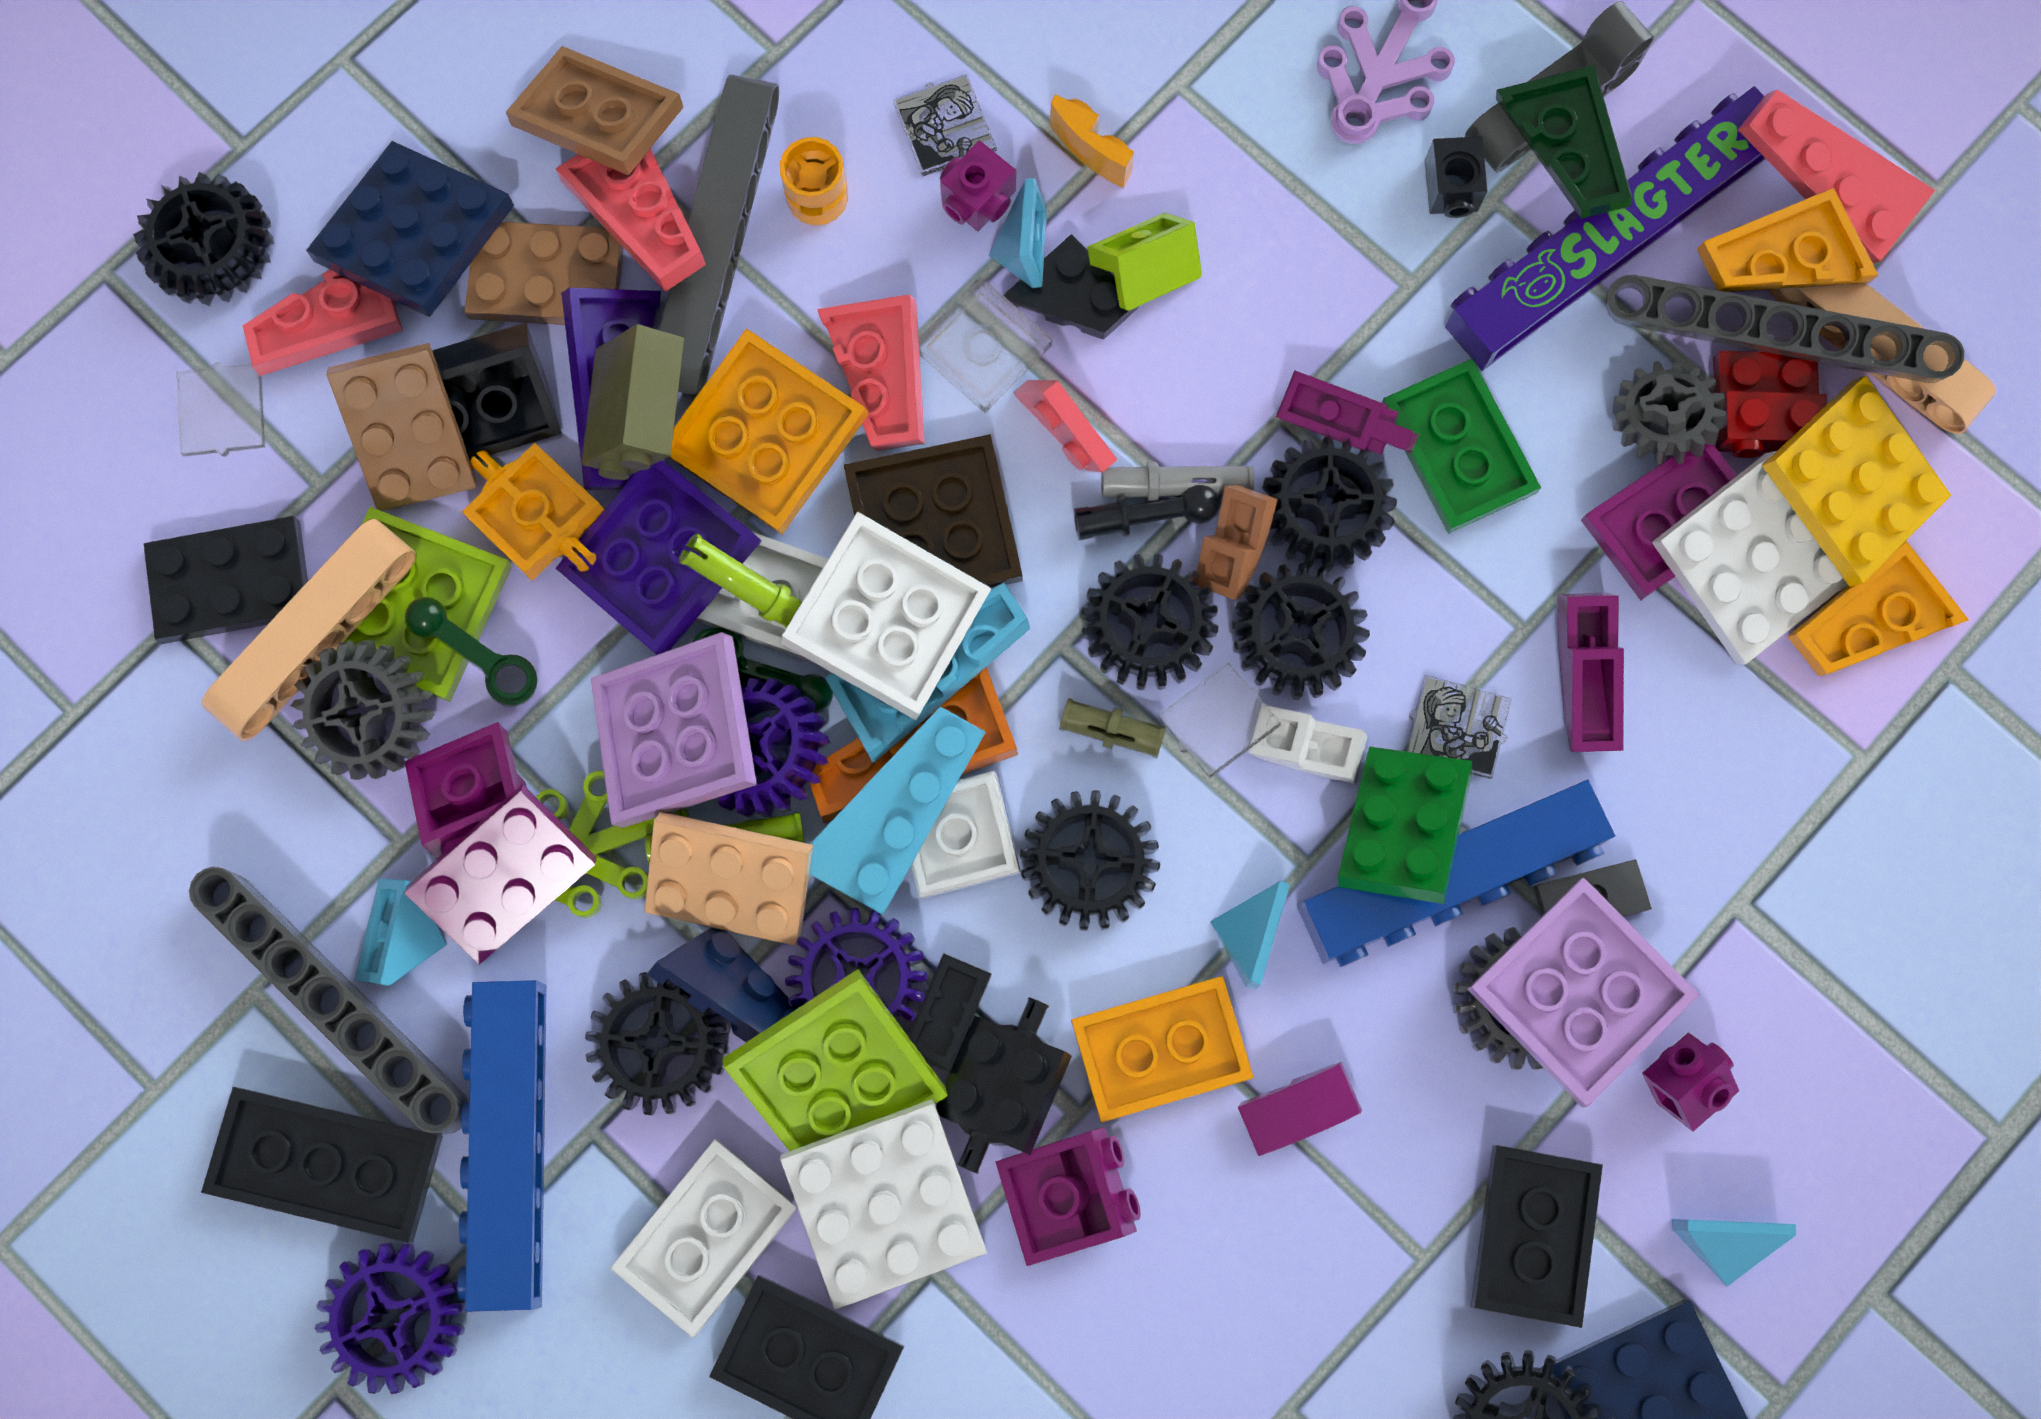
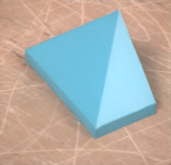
M1035 178L1024 180L989 254L992 259L1032 288L1042 287L1047 208Z
M379 878L354 981L390 986L447 945L436 923L404 894L406 886L410 881Z
M1279 881L1210 921L1245 987L1256 990L1262 983L1290 886L1288 883Z
M1672 1219V1230L1726 1286H1729L1796 1236V1224Z

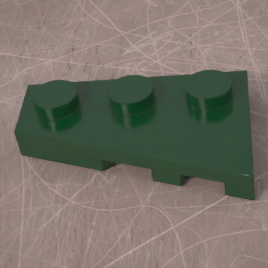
M1595 65L1496 90L1497 102L1581 219L1631 206V191Z

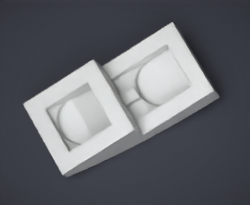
M1262 705L1249 753L1251 756L1285 767L1355 784L1368 735L1364 730L1316 721L1311 714Z

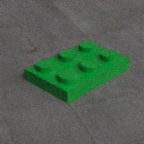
M1472 358L1383 398L1381 403L1389 406V409L1399 413L1395 424L1419 434L1413 452L1405 451L1448 534L1537 494L1541 489L1537 478Z
M1369 746L1338 873L1339 887L1445 904L1472 776V761Z

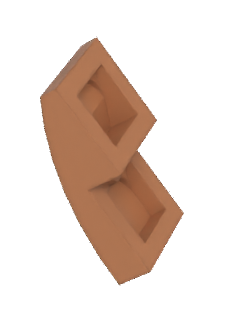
M1239 485L1225 486L1215 535L1203 537L1197 567L1199 578L1195 584L1196 586H1209L1214 593L1233 600L1241 599L1256 569L1267 540L1277 504L1276 498Z

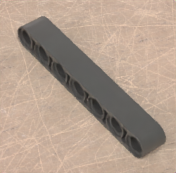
M730 74L723 88L687 223L701 250L706 265L670 288L659 328L660 331L684 337L678 388L680 393L697 396L708 379L777 114L779 85L776 83Z
M1625 275L1618 278L1611 284L1606 297L1608 315L1615 322L1622 325L1924 383H1936L1954 375L1964 362L1965 351L1962 343L1955 336L1948 333L1644 276ZM1633 288L1642 295L1643 306L1633 313L1623 312L1616 306L1615 295L1622 289ZM1682 297L1691 303L1693 315L1684 322L1672 321L1666 315L1665 304L1672 298ZM1723 307L1736 308L1743 317L1741 329L1735 332L1722 330L1716 322L1717 311ZM1775 316L1788 318L1794 327L1792 338L1785 342L1772 339L1767 331V323L1770 318ZM1835 326L1843 332L1845 343L1841 350L1828 351L1820 345L1818 338L1822 327ZM1885 335L1894 341L1896 354L1891 361H1881L1873 356L1871 342L1875 336ZM1937 345L1946 351L1948 364L1943 371H1933L1925 365L1923 353L1927 346Z
M220 867L205 868L195 875L189 888L190 900L194 907L417 1128L423 1132L445 1135L455 1133L461 1129L462 1106L464 1102H469L465 1094L247 879ZM227 881L230 886L229 897L224 903L216 906L213 899L214 891L218 885ZM263 916L266 920L265 933L260 939L252 942L249 937L250 925L255 919ZM299 951L303 959L302 968L298 974L288 978L284 968L285 962L291 954ZM336 987L340 997L338 1006L331 1013L324 1014L320 1004L321 997L325 991ZM372 1023L376 1029V1040L370 1048L362 1051L357 1044V1034L365 1024ZM408 1059L413 1065V1077L407 1085L398 1087L393 1078L394 1068L400 1061ZM444 1095L450 1101L451 1112L446 1121L436 1124L430 1116V1107L434 1099Z

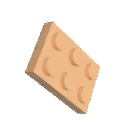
M660 812L655 818L644 912L796 946V941L801 936L813 845Z

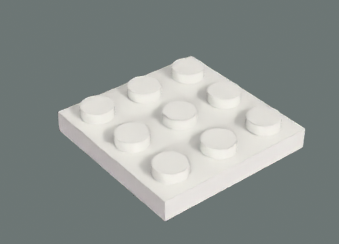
M1776 451L1764 454L1652 542L1737 665L1749 663L1847 585L1844 578L1762 467Z
M857 512L783 633L780 643L912 719L917 720L992 588Z
M933 1099L781 1154L782 1166L835 1310L987 1254Z

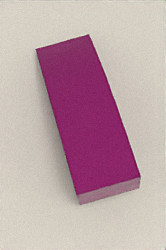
M1611 593L1557 594L1559 662L1569 750L1571 752L1624 751V648L1618 647L1619 595Z

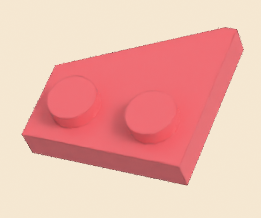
M1027 380L1013 392L1019 401L1063 446L1062 450L1065 456L1077 469L1103 473L1118 460L1058 380Z

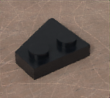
M1072 234L1044 258L1042 287L1032 288L1024 281L1019 280L1003 295V303L1008 308L1017 310L1019 306L1043 314L1047 321L1061 326H1075L1082 333L1103 340L1139 308L1138 306L1130 311L1120 308L1115 276L1107 270L1090 265L1088 250Z

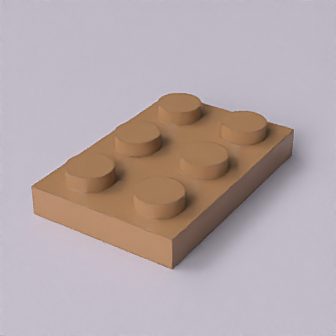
M561 46L509 107L506 114L511 126L629 175L684 107L680 94Z
M501 222L470 263L464 312L468 319L565 325L561 293L568 288L619 289L624 248L605 228Z
M430 343L328 367L326 374L376 509L385 511L476 488L477 480L470 465V459Z

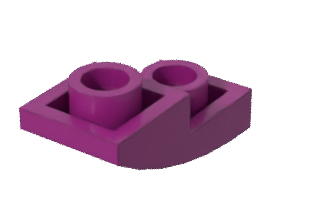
M1342 1062L1295 1078L1289 1085L1245 1100L1238 1106L1258 1156L1308 1138L1362 1112Z

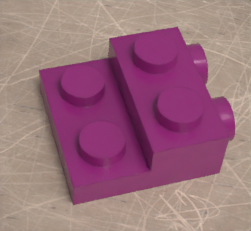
M499 722L404 761L421 845L436 860L522 784L527 788L526 782L516 771L508 733Z
M1105 1127L1033 1149L1031 1155L1023 1152L995 1161L1026 1266L1103 1244L1137 1232L1134 1221L1139 1220L1141 1217L1140 1205L1134 1191L1131 1188L1125 1190L1123 1188L1118 1168L1124 1166L1123 1150L1115 1136H1107Z

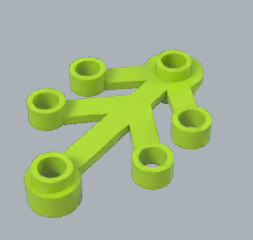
M594 771L584 780L583 790L585 797L569 830L597 857L595 865L586 874L617 887L628 899L639 900L646 896L648 874L639 867L624 868L597 855L645 838V835H653L655 818L624 828L612 826L591 834L605 804L608 803L607 792L602 796H594L592 794L594 782L599 779H605L604 771ZM543 790L536 798L542 804L549 798H558L560 806L553 815L559 821L562 820L568 812L567 799L557 790ZM686 808L674 811L675 815L690 818ZM634 874L641 875L643 885L640 890L628 892L625 888L627 878ZM587 885L575 888L570 886L555 899V901L568 906L573 914L584 919L594 917L602 906L600 894ZM583 893L592 894V907L586 911H579L576 907L577 898Z

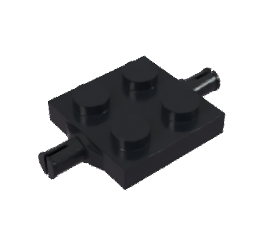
M1031 997L1027 999V1004L1017 1026L999 1025L979 1016H974L945 1084L948 1096L936 1104L940 1117L958 1124L966 1134L970 1135L957 1165L976 1174L979 1173V1168L990 1144L993 1146H1010L1031 1155L1072 1057L1066 1051L1048 1045L1041 1037L1036 1035L1049 1005Z

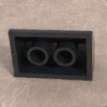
M527 322L432 350L470 461L473 456L479 459L480 457L476 453L480 451H486L489 455L562 434L545 372Z

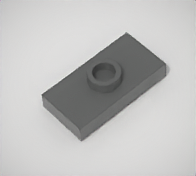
M1637 859L1537 884L1533 887L1541 915L1583 877L1623 917L1652 909Z

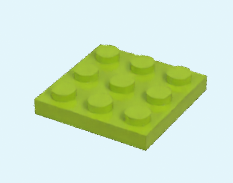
M369 507L362 524L371 519L379 520L416 552V559L406 575L344 642L352 641L357 646L360 641L372 640L373 642L375 641L377 649L379 646L387 644L394 647V659L404 655L411 658L410 666L407 670L408 674L417 671L425 674L422 681L416 684L419 691L428 690L433 693L432 696L451 702L469 662L435 637L421 638L414 635L405 623L406 609L411 602L418 598H434L445 607L448 620L479 641L513 565L505 558Z
M858 969L722 1058L723 1067L788 1151L931 1099L936 1104L948 1096L944 1084Z

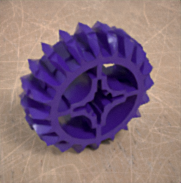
M749 678L746 689L741 686L755 777L763 771L771 773L773 777L763 783L717 798H719L718 803L721 807L730 811L736 809L738 814L745 817L753 816L755 812L762 817H772L775 807L782 812L791 811V796L801 801L808 799L806 790L803 787L807 781L812 784L821 783L819 776L813 773L816 765L822 766L829 762L826 756L818 753V749L831 742L827 735L818 732L826 724L824 717L816 712L814 713L817 707L815 702L807 696L802 697L800 689L792 684L784 686L781 681L774 678H768L765 684L757 678ZM771 710L779 711L773 718L767 716L756 724L749 722L750 718L759 713ZM754 736L760 738V741L758 742ZM791 745L790 752L787 757L788 748ZM763 753L767 759L761 757V754Z
M851 908L849 913L850 924L843 925L840 915L837 911L829 914L834 929L826 932L823 926L818 921H815L811 924V928L819 939L814 944L802 936L797 939L796 943L808 953L805 959L796 955L788 957L787 962L789 965L802 969L801 975H790L785 978L786 986L792 988L802 987V993L793 995L788 999L789 1005L792 1008L801 1007L816 997L814 987L815 972L819 961L827 953L834 962L837 973L835 981L828 988L847 976V970L840 962L841 959H845L851 968L856 966L861 971V968L865 967L870 971L864 978L895 1019L901 1015L907 1021L914 1022L917 1017L916 1013L905 1005L908 1000L916 1003L924 1001L925 994L911 989L912 983L927 982L928 974L921 970L911 971L910 966L919 964L925 958L922 951H913L908 954L904 952L915 941L911 932L903 934L897 940L893 938L900 926L898 920L892 918L882 930L878 928L881 921L880 913L872 910L867 924H861L860 910L858 908ZM860 937L875 940L885 947L878 953L873 952L865 958H854L842 948L839 942ZM897 959L900 969V983L897 994L888 1007L879 996L876 983L878 977L887 970L886 966Z
M383 1243L379 1245L377 1257L370 1249L360 1250L357 1258L359 1267L351 1261H345L340 1264V1273L345 1282L339 1279L327 1280L325 1287L330 1293L335 1295L334 1300H320L316 1307L321 1312L330 1313L329 1321L317 1323L314 1329L317 1333L330 1332L332 1341L320 1346L319 1351L323 1355L338 1352L339 1357L332 1363L331 1370L334 1373H339L350 1366L352 1367L348 1375V1385L352 1387L358 1386L367 1377L368 1393L375 1394L380 1392L386 1382L390 1393L397 1394L403 1391L405 1379L412 1388L424 1385L425 1375L423 1369L433 1376L443 1371L442 1363L436 1354L448 1358L456 1354L457 1348L446 1340V1337L464 1334L465 1327L458 1323H451L452 1315L465 1312V1303L451 1304L449 1296L458 1293L457 1282L443 1285L441 1282L450 1271V1266L447 1263L440 1264L431 1271L429 1270L434 1259L432 1251H422L415 1259L413 1244H402L396 1254L392 1243ZM390 1271L403 1274L416 1282L424 1293L408 1299L404 1298L398 1293L394 1284L388 1285L384 1273ZM367 1285L369 1290L364 1293L367 1300L366 1314L362 1320L353 1325V1310L356 1300L362 1289ZM412 1307L410 1310L400 1314V1321L393 1322L398 1326L397 1328L395 1326H382L371 1329L373 1325L383 1321V1314L389 1313L385 1308L387 1310L397 1308L398 1310ZM430 1310L428 1334L422 1346L416 1352L413 1346L418 1342L414 1331L415 1323L419 1316ZM373 1337L379 1339L387 1348L388 1353L394 1351L398 1364L386 1363L375 1359L361 1347L359 1342Z

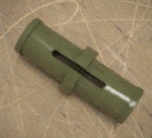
M1068 698L1059 730H1066L1103 741L1102 747L1112 749L1114 744L1151 755L1153 758H1158L1166 726H1158L1122 715V709L1113 707L1112 712Z

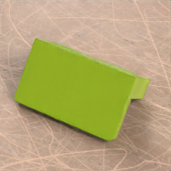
M1162 213L1087 246L1090 265L1114 273L1119 306L1127 311L1189 284L1202 276L1195 222L1171 214Z

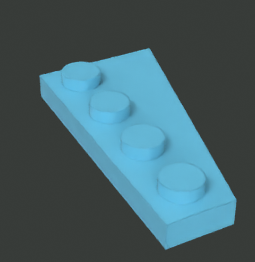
M1005 582L992 588L917 720L912 719L835 674H831L825 677L869 758L874 763L1031 628L1028 618Z
M940 706L810 843L813 845L810 875L884 915L986 732Z

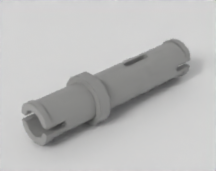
M1147 462L1146 467L1108 468L1101 473L1102 497H1146L1147 502L1158 501L1159 497H1181L1187 489L1197 485L1212 488L1218 496H1223L1225 486L1239 485L1254 491L1253 466L1159 467L1158 462ZM1192 480H1212V483H1192Z

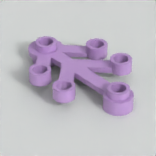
M1398 0L1397 6L1400 15L1379 55L1376 53L1367 29V13L1356 6L1348 7L1342 11L1337 30L1342 38L1350 41L1365 81L1358 94H1356L1345 69L1348 60L1346 52L1336 45H1330L1321 50L1317 61V71L1323 78L1329 79L1338 103L1332 111L1331 127L1339 139L1351 144L1364 143L1375 135L1380 123L1404 116L1412 120H1423L1429 116L1434 104V95L1428 88L1423 86L1411 88L1406 96L1378 103L1375 102L1382 89L1423 77H1428L1433 81H1443L1450 76L1455 64V58L1453 53L1444 47H1435L1427 55L1397 63L1417 23L1425 21L1432 16L1438 0ZM1419 1L1424 8L1414 7L1409 2ZM1348 19H1354L1358 21L1361 26L1358 28H1351L1346 25L1345 21ZM1334 58L1338 60L1340 65L1330 67L1324 60ZM1435 59L1442 60L1447 67L1443 69L1436 68L1432 65L1431 61ZM1415 98L1421 99L1426 103V107L1417 108L1412 105L1411 100ZM1350 117L1358 118L1363 125L1353 126L1346 119Z

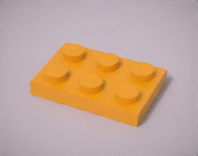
M1223 976L1071 1019L1100 1123L1254 1078Z

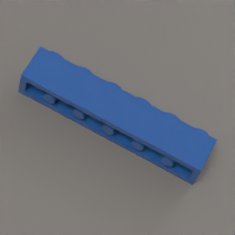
M1589 779L1459 834L1445 904L1337 886L1304 900L1297 909L1322 964L1336 959L1341 968L1368 956L1369 954L1365 946L1384 938L1387 947H1390L1415 936L1416 932L1413 925L1431 918L1436 927L1463 915L1464 913L1460 905L1478 898L1481 905L1485 906L1511 894L1507 885L1522 878H1525L1528 885L1531 886L1558 874L1554 865L1571 857L1576 866L1605 854L1601 845L1616 835Z
M537 980L472 982V995H466L464 999L463 1017L465 1026L471 1027V1048H466L463 1052L462 1072L464 1080H470V1102H464L461 1111V1128L463 1134H469L468 1156H463L460 1164V1183L462 1189H468L467 1211H462L459 1218V1240L461 1244H467L466 1266H461L459 1269L457 1289L459 1299L465 1300V1312L533 1310L542 1307L547 985Z

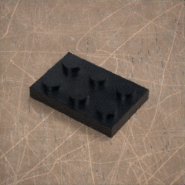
M295 516L143 543L154 638L161 644L268 625L308 582L301 524Z
M1492 1145L1470 1307L1582 1328L1603 1164Z
M758 1275L709 1377L792 1419H871L905 1345L779 1283Z

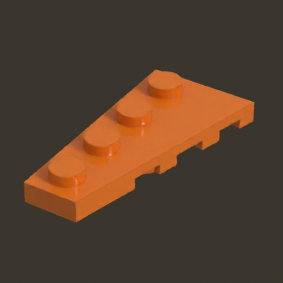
M985 667L941 705L942 708L986 732L963 774L1018 755L1016 744L987 667ZM933 713L874 763H872L859 738H856L828 756V764L816 765L813 773L819 776L821 783L812 784L809 782L823 823L832 821Z

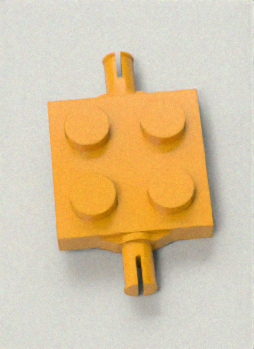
M536 443L529 447L517 460L503 467L490 457L486 451H480L476 454L488 467H485L475 456L472 457L470 461L471 467L484 477L487 482L481 493L461 512L531 581L563 554L581 572L588 570L589 567L578 554L591 565L595 563L596 555L591 553L579 539L582 533L594 523L604 509L596 499Z

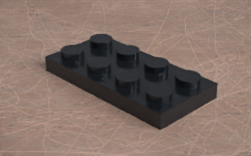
M232 1087L201 1193L407 1243L414 1242L443 1136L244 1088Z

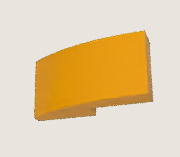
M1055 94L1051 101L1050 125L1056 135L1082 163L1106 180L1124 189L1132 174L1134 151L1129 149L1122 140L1115 136L1098 135L1099 114L1093 112L1086 103L1078 99L1067 100Z

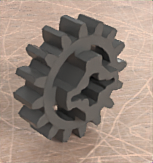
M1676 360L1671 370H1664L1659 361L1653 363L1652 373L1647 374L1639 367L1635 369L1633 382L1623 380L1620 383L1619 396L1614 397L1612 410L1614 414L1613 430L1622 432L1621 445L1626 447L1636 443L1638 445L1637 458L1641 459L1648 452L1655 453V461L1659 465H1662L1666 455H1673L1677 464H1683L1685 452L1690 451L1698 458L1703 456L1705 443L1715 445L1717 442L1719 429L1723 428L1726 411L1722 410L1725 396L1723 393H1714L1716 385L1714 378L1700 381V367L1695 366L1688 373L1682 372L1681 361Z

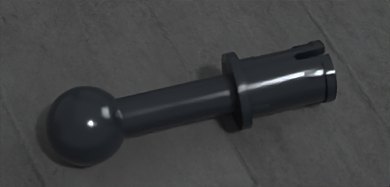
M1197 485L1187 489L1181 497L1126 506L1125 500L1121 496L1117 497L1116 503L1073 508L1075 529L1078 532L1077 537L1080 541L1121 532L1123 537L1130 535L1129 526L1178 517H1185L1192 523L1203 524L1216 516L1219 510V497L1212 488Z

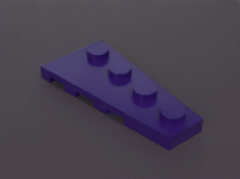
M568 288L561 293L581 463L595 349L636 324L653 328L655 310L660 306L661 291ZM581 465L585 490H621L634 475H630L626 480L608 479L598 474L599 469Z

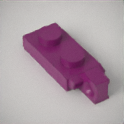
M1296 370L1293 372L1276 415L1281 420L1326 437L1330 435L1333 440L1341 443L1350 438L1352 447L1359 450L1368 448L1369 451L1382 455L1386 444L1412 453L1419 434L1414 433V431L1396 425L1395 421L1399 413L1389 409V406Z

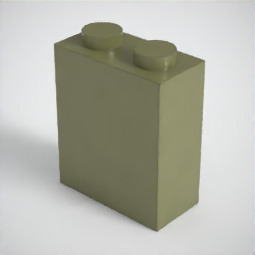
M636 324L595 349L581 465L599 469L598 474L602 477L626 480L630 475L640 470L649 469L651 465L671 456L684 337Z

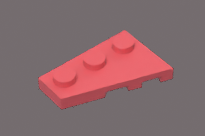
M328 270L322 274L325 280L302 295L292 293L242 325L252 367L259 376L403 331L395 301L332 270Z
M909 294L817 309L822 324L827 328L834 345L832 349L837 362L842 366L851 388L850 394L852 399L866 407L869 412L862 425L870 445L879 451L925 444L916 299Z

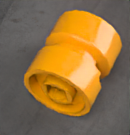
M818 137L801 138L791 143L783 152L779 167L786 203L792 215L801 222L810 225H825L836 220L844 212L848 202V188L843 158L837 147L828 140Z

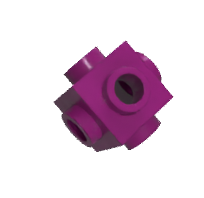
M980 140L962 158H953L946 165L940 176L941 202L944 211L958 224L963 225L966 222L977 232L989 220L994 223L1003 216L1011 203L1010 197L1016 192V169Z
M1689 1032L1676 1044L1664 1050L1660 1057L1642 1072L1656 1103L1692 1132L1715 1112L1724 1109L1732 1097L1740 1091L1730 1070L1734 1067V1064L1728 1054L1713 1042L1705 1045Z

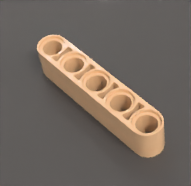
M1866 283L1769 289L1772 296L1778 302L1925 329ZM1835 326L1821 328L1819 334L1841 350L1845 343L1843 332ZM1878 335L1871 342V352L1878 360L1891 361L1896 354V345L1890 337ZM1929 345L1923 353V360L1929 369L1943 371L1948 364V355L1942 347ZM1965 359L1961 368L1954 375L1936 383H1924L1869 372L1937 426L1954 434L1964 433L1996 394L1992 381Z
M371 519L363 523L210 686L202 699L201 705L241 741H246L256 736L299 691L294 686L298 680L309 678L304 667L309 662H321L319 654L323 650L329 648L337 650L339 643L344 642L406 575L415 562L416 552L379 520Z

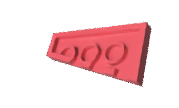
M1778 89L1766 94L1738 129L1804 199L1834 188L1873 264L1882 261L1935 191V189Z
M651 148L629 175L579 154L555 168L566 188L665 292L706 265L701 250L681 209L674 199Z

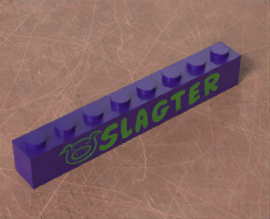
M1753 86L1739 98L1735 93L1728 95L1712 110L1711 114L1713 117L1701 125L1698 120H1695L1676 136L1674 141L1677 144L1664 152L1659 147L1650 153L1638 165L1637 168L1640 171L1627 179L1632 195L1630 207L1582 219L1574 210L1564 220L1565 227L1554 235L1549 230L1542 233L1527 247L1526 251L1528 254L1515 263L1511 258L1503 262L1489 275L1488 279L1491 282L1479 291L1474 287H1470L1460 294L1450 305L1453 312L1445 328L1470 358L1473 359L1481 371H1484L1763 162L1766 158L1738 129L1763 99L1764 95L1756 86Z

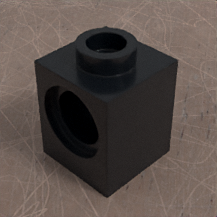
M1482 136L1433 139L1424 160L1429 213L1445 214L1449 218H1461L1473 212H1478L1488 191ZM1446 176H1459L1466 184H1453Z

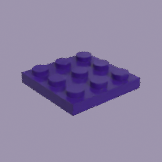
M661 460L651 465L649 469L636 472L579 539L591 553L596 555L595 563L591 565L578 554L589 567L588 570L579 571L577 566L566 556L555 569L647 648L658 655L672 649L722 589L721 586L710 581L687 565L679 563V557L683 550L687 552L692 551L700 556L699 553L686 546L690 538L694 534H699L704 540L742 564L762 540L666 462Z

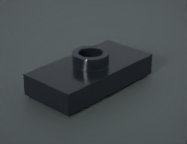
M944 953L908 1037L927 1063L951 1072L992 973Z

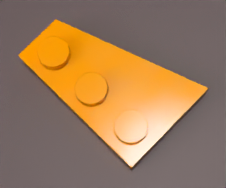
M1834 188L1703 241L1697 248L1716 289L1724 292L1870 283L1879 276Z
M1905 541L1864 583L1852 587L1847 585L1789 634L1787 638L1818 676H1822L1880 655L1885 651L1906 643L1922 639L1948 627L1969 621V619L1909 543Z

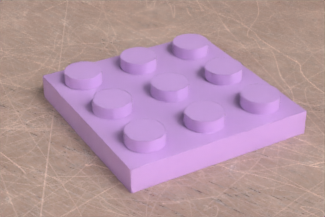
M721 632L591 678L611 825L624 828L655 818L660 812L671 813L757 785L732 636Z
M1584 877L1579 879L1467 988L1582 1108L1588 1107L1700 995Z

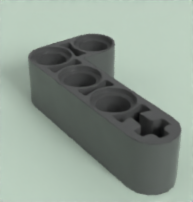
M1617 1L1594 20L1579 45L1529 81L1595 65L1603 97H1605L1637 70L1655 37L1623 1ZM1499 103L1482 114L1465 133V137L1482 136L1484 160L1496 173L1503 171L1532 150Z

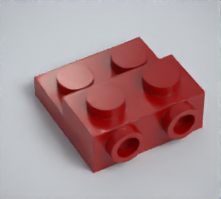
M1718 351L1713 357V377L1716 380L1714 393L1724 394L1725 400L1722 410L1726 411L1723 428L1719 429L1717 442L1715 443L1718 451L1733 452V456L1737 458H1755L1764 453L1777 452L1827 405V394H1819L1818 362L1767 352Z

